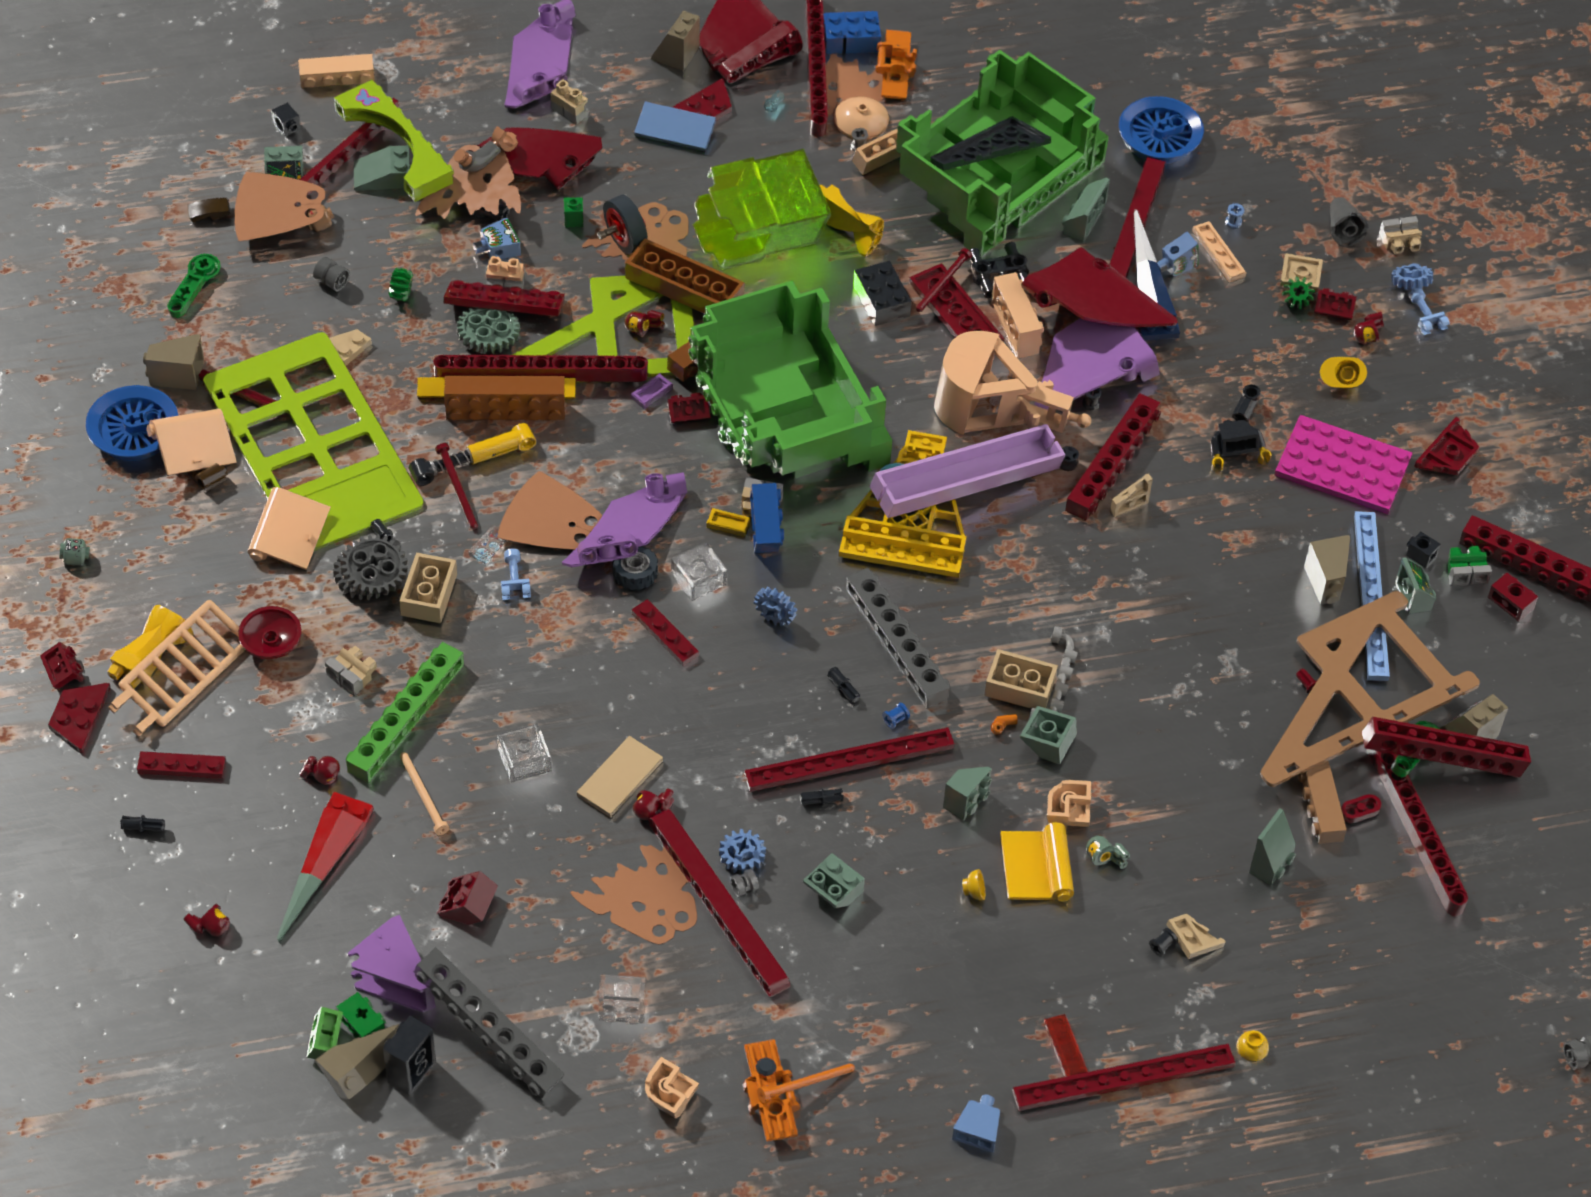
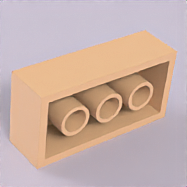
M1015 272L994 277L991 303L1015 356L1019 359L1039 354V349L1042 345L1041 334L1044 332L1042 322L1038 321L1035 307L1032 308L1029 294L1025 293V290L1021 287L1022 279L1019 280Z

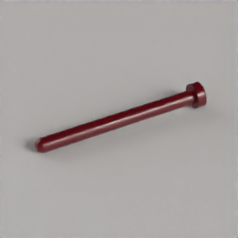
M962 248L959 251V257L916 306L918 312H922L960 266L972 258V253L968 249Z
M448 443L438 444L435 447V451L442 457L470 528L475 530L478 528V524L449 456Z

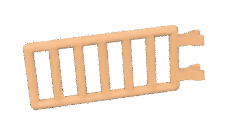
M207 600L119 682L118 685L124 692L114 699L108 708L115 714L130 698L142 708L148 716L133 730L138 737L154 722L161 727L166 726L245 651L241 644L234 649L202 618L210 610L239 638V626L212 600ZM194 623L228 654L221 662L187 631ZM180 636L214 668L206 676L173 645ZM165 650L174 656L199 681L193 689L188 687L158 658ZM151 663L185 694L178 703L144 672ZM136 677L170 708L163 717L129 685Z

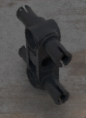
M1008 242L1004 245L1007 256L983 260L978 248L969 250L972 253L970 260L972 263L973 282L981 286L985 298H992L994 277L1016 272L1019 280L1022 279L1024 281L1028 276L1027 258L1018 252L1015 242Z

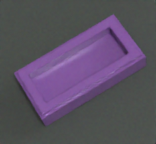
M658 374L633 392L631 399L645 410L671 391L673 384L661 374Z

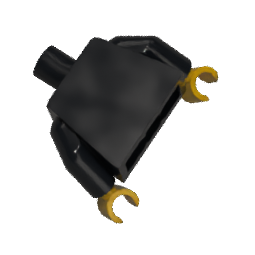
M1225 420L1218 425V431L1214 432L1210 441L1211 453L1214 456L1211 465L1213 471L1215 470V464L1221 466V471L1223 469L1224 460L1220 455L1225 457L1260 451L1257 459L1260 464H1263L1264 457L1269 462L1272 456L1271 452L1265 449L1266 444L1262 432L1252 427L1245 420L1233 422Z

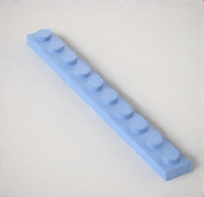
M1355 511L1354 524L1362 607L1383 597L1375 512ZM1377 627L1365 645L1367 679L1388 681L1390 674L1386 632L1381 627Z

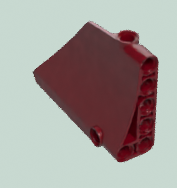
M717 0L700 32L699 46L705 54L711 69L714 72L718 71L728 83H734L764 65L799 53L803 48V41L800 32L790 21L778 20L760 0Z
M1079 247L1055 264L1029 274L1021 284L1025 291L1036 298V302L1040 307L1046 308L1059 303L1081 319L1129 327L1175 326L1178 323L1175 316L1111 267L1107 261L1095 258L1083 247Z

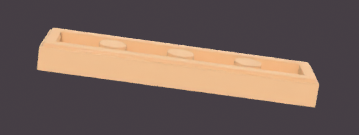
M1210 221L1193 226L1192 232L1229 283L1246 277V271Z

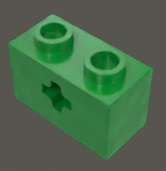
M359 992L336 1006L337 1011L343 1012L342 1024L355 1039L385 1029L386 1021L380 1012L376 1013L372 1009L373 1006L367 997L363 998Z

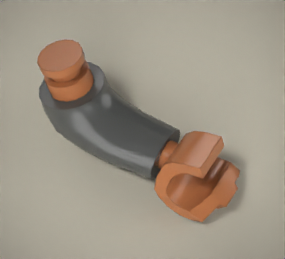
M497 126L492 134L491 141L475 152H465L463 149L457 150L454 154V160L459 163V167L462 170L477 172L486 167L501 152L500 148L507 152L513 150L518 144L516 135L505 132Z

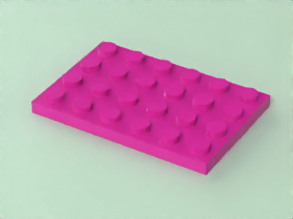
M1300 415L1274 476L1388 514L1413 452Z

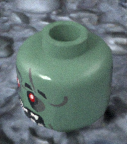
M67 538L64 543H60L59 559H62L66 565H83L85 559H89L90 547H86L83 539Z

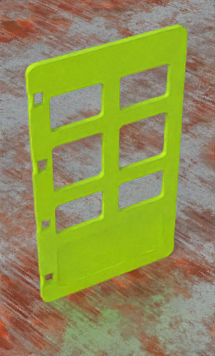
M319 332L214 371L204 377L206 389L214 400L217 409H221L227 427L240 447L267 499L272 488L268 489L265 483L271 481L274 487L281 488L272 473L273 470L309 456H313L317 461L324 476L288 490L330 506L314 551L371 529V522L375 519H380L385 524L420 510L423 507V498L326 333ZM325 360L335 379L295 393L285 374L314 362ZM267 380L271 381L281 399L240 414L230 398V394ZM222 392L225 398L219 400L216 394ZM339 392L345 393L360 421L326 435H318L303 406ZM289 413L305 442L269 457H264L250 434L248 427L281 414ZM369 435L379 454L343 469H338L327 450L360 436ZM246 436L249 442L243 444L240 438Z

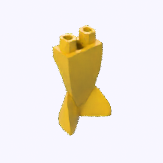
M823 185L814 189V196L818 197V199L814 201L812 209L818 212V219L836 229L853 232L857 250L866 258L876 249L882 239L884 220L875 215L856 212L844 200L839 188L834 185H830L828 188Z
M155 605L146 621L142 635L127 646L117 650L110 658L112 665L107 671L109 677L118 681L122 674L127 675L176 630L185 619L161 605ZM190 627L187 631L193 636L194 633ZM180 636L173 645L182 644L186 641ZM151 663L144 672L151 677L156 667ZM136 677L129 685L135 689L139 683L145 684Z

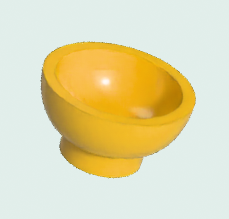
M976 869L968 875V878L962 880L965 896L971 895L976 900H985L984 878L981 870Z
M1253 1030L1243 1033L1238 1038L1236 1048L1244 1059L1260 1061L1268 1054L1269 1044L1262 1033Z

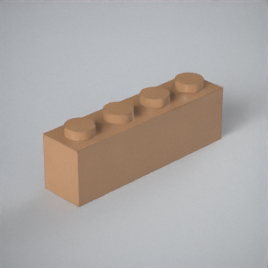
M1327 761L1304 773L1298 774L1299 782H1302L1304 786L1303 798L1308 802L1307 814L1309 818H1312L1313 822L1312 833L1313 836L1317 837L1318 844L1343 842L1347 831L1330 764Z

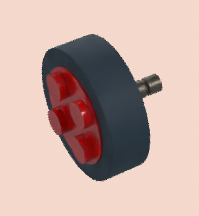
M624 194L604 203L603 214L607 229L598 232V238L601 240L611 235L616 245L624 253H633L644 239H648L645 220L633 201Z

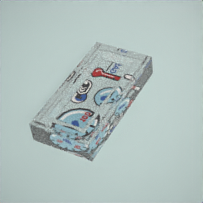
M492 525L469 550V556L486 565L507 540L497 538L499 528Z

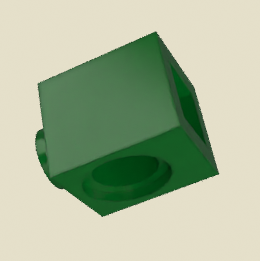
M583 197L564 198L565 227H584Z

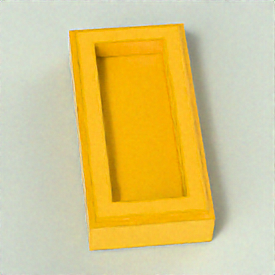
M712 508L706 527L745 537L751 523V517Z

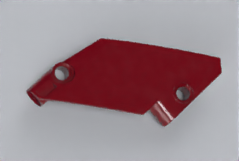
M507 127L503 129L505 132L515 134L518 141L517 146L513 150L504 151L513 175L533 178L545 176L557 190L591 164L596 154L602 150V139L598 136L538 128ZM492 137L488 138L478 146L481 148L487 142L491 141Z

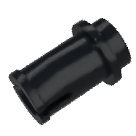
M375 519L371 522L370 528L376 535L379 534L381 540L385 536H387V542L393 540L392 530L387 529L380 519Z

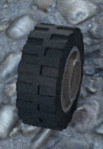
M640 546L634 556L613 560L614 579L623 588L641 590L642 588L649 587L657 579L658 559L650 549Z

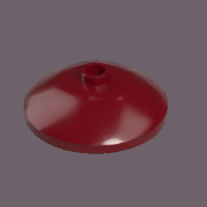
M278 606L261 607L250 612L242 620L238 630L239 641L243 649L250 655L261 659H276L287 655L296 648L302 635L301 624L297 616L288 609Z

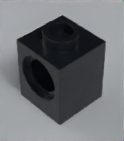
M288 102L272 109L273 123L284 136L301 129L299 115Z
M1420 531L1416 537L1412 536L1406 545L1408 547L1406 556L1427 568L1437 557L1441 544Z

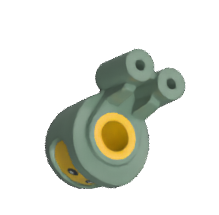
M1099 835L1092 837L1087 842L1086 851L1092 857V862L1095 865H1103L1110 860L1121 869L1128 865L1126 860L1130 858V854L1122 844L1116 843L1113 847L1105 837Z

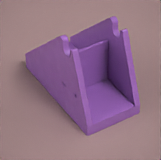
M400 915L390 918L348 952L349 957L359 956V959L351 964L352 968L355 969L351 972V977H362L360 981L355 982V989L422 1013L436 1008L435 998L431 989L426 984L420 983L415 977L414 969L421 959Z

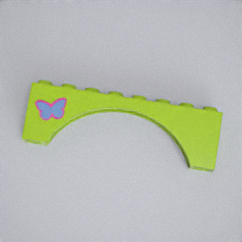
M370 80L334 97L335 111L345 122L361 121L383 126L395 132L409 145L413 154V162L408 173L404 176V189L414 202L453 184V168L445 163L441 154L433 149L432 144L423 138L419 130L415 129L411 120L407 119L403 115L402 110L394 105L392 99L385 95L380 85L377 86L373 80Z

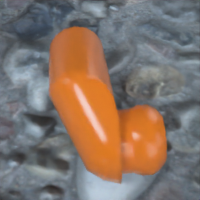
M1017 715L997 716L991 724V731L999 735L1006 726L1017 725Z

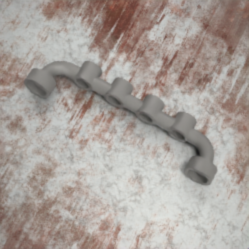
M1054 626L1050 642L1058 644L1059 640L1065 642L1066 649L1049 709L1061 713L1064 701L1060 699L1061 696H1066L1069 686L1065 684L1066 679L1070 680L1073 668L1069 666L1070 663H1075L1078 652L1074 651L1073 639L1068 634L1062 632L1063 628ZM1032 707L1029 719L1036 708Z

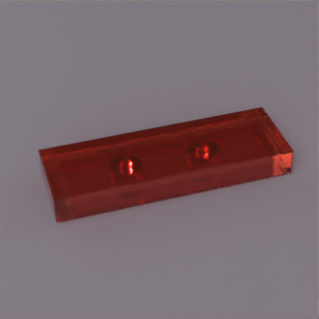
M1062 1014L1044 1019V1026L1064 1077L1088 1072L1066 1015Z

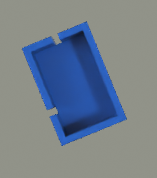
M878 11L824 13L826 54H842L843 38H846V53L878 52L877 44L881 42Z
M776 483L752 484L751 486L752 531H755L753 535L754 553L778 552L780 546L783 545L784 529H780L783 514L782 509H778L781 501V490L777 489Z

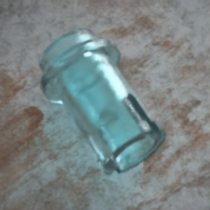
M777 90L770 98L765 100L764 108L766 111L774 112L777 110L778 105L785 99L782 92L777 96L780 93Z

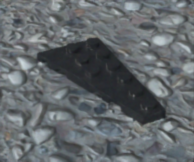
M1011 116L931 156L930 163L944 171L1051 144V137Z

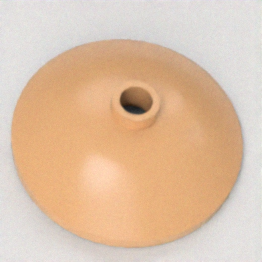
M852 97L842 101L836 107L834 123L842 134L852 138V131L854 129L863 128L867 130L868 138L866 140L880 136L887 129L889 115L886 108L874 99Z

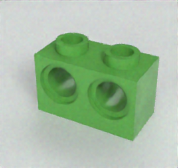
M325 1007L319 1009L314 1016L306 1058L316 1060L330 1048L337 1045L343 1012Z

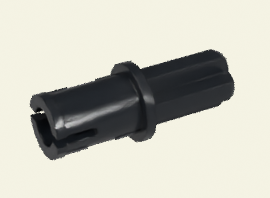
M833 667L828 671L827 676L837 686V690L839 692L842 691L849 701L855 703L860 699V694L851 685V680L846 678L838 667Z
M821 788L820 791L803 792L800 794V801L802 805L820 803L825 805V803L843 802L844 796L841 795L843 790L842 788L823 790Z
M123 815L120 826L122 830L130 829L139 830L140 832L145 830L163 831L165 829V820L146 818L145 815H141V817Z

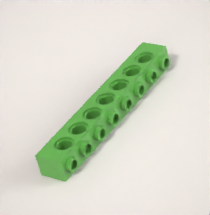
M444 642L438 648L433 649L429 659L420 665L418 672L408 680L403 691L397 693L394 702L390 707L387 706L381 718L372 724L370 731L359 740L355 750L349 752L346 757L348 773L367 783L373 779L464 666L463 652Z

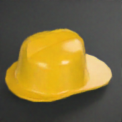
M1331 357L1325 360L1320 367V377L1323 382L1335 388L1358 387L1365 381L1367 376V368L1364 362L1354 357Z

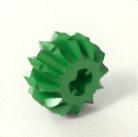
M404 268L394 269L389 286L390 298L397 301H406L408 299L413 281L411 271Z
M1299 276L1295 277V282L1290 278L1288 279L1289 285L1284 284L1283 286L1286 291L1282 292V296H1288L1284 302L1288 303L1291 301V308L1294 307L1295 303L1298 309L1302 308V303L1307 307L1309 305L1307 300L1313 301L1314 299L1310 294H1313L1315 289H1309L1312 286V282L1305 284L1307 279L1305 277L1301 282ZM1298 289L1302 290L1301 293L1303 294H1300L1299 296L1295 295L1296 292L1294 291H1297Z

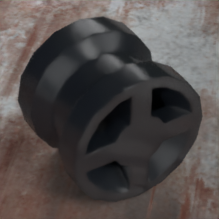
M1065 446L1062 448L1065 457L1060 468L1064 471H1073L1078 465L1079 452L1072 446Z

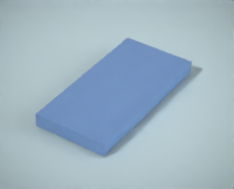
M644 102L634 134L638 137L706 152L716 117Z

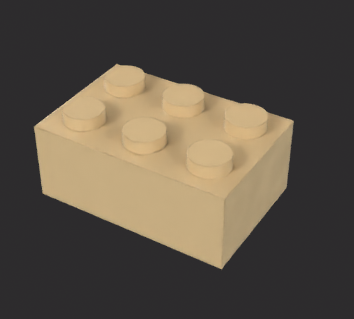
M416 552L399 601L401 616L437 623L442 622L457 577L456 560Z
M997 649L986 680L984 696L1031 709L1037 706L1046 708L1056 680L1058 665Z

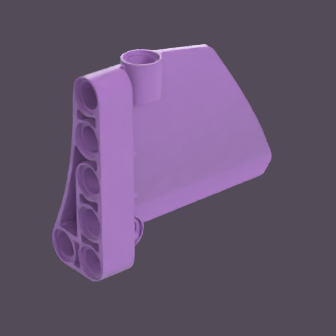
M1080 318L1055 334L1042 383L1043 381L1048 382V380H1051L1054 384L1053 390L1076 399L1120 377L1124 381H1133L1138 374L1140 379L1145 382L1160 375L1154 352L1135 327L1109 325ZM1035 402L1034 404L1035 406H1038L1046 410H1048L1049 406Z

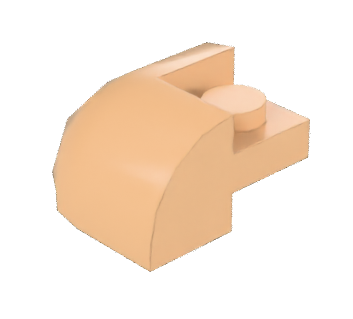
M1064 780L1054 786L1048 794V822L1062 823L1065 825L1066 830L1067 826L1089 827L1091 781Z
M662 1057L659 1058L649 1072L645 1081V1092L648 1099L657 1108L674 1118H678L685 1111L686 1104L699 1087L698 1082L680 1072V1067Z

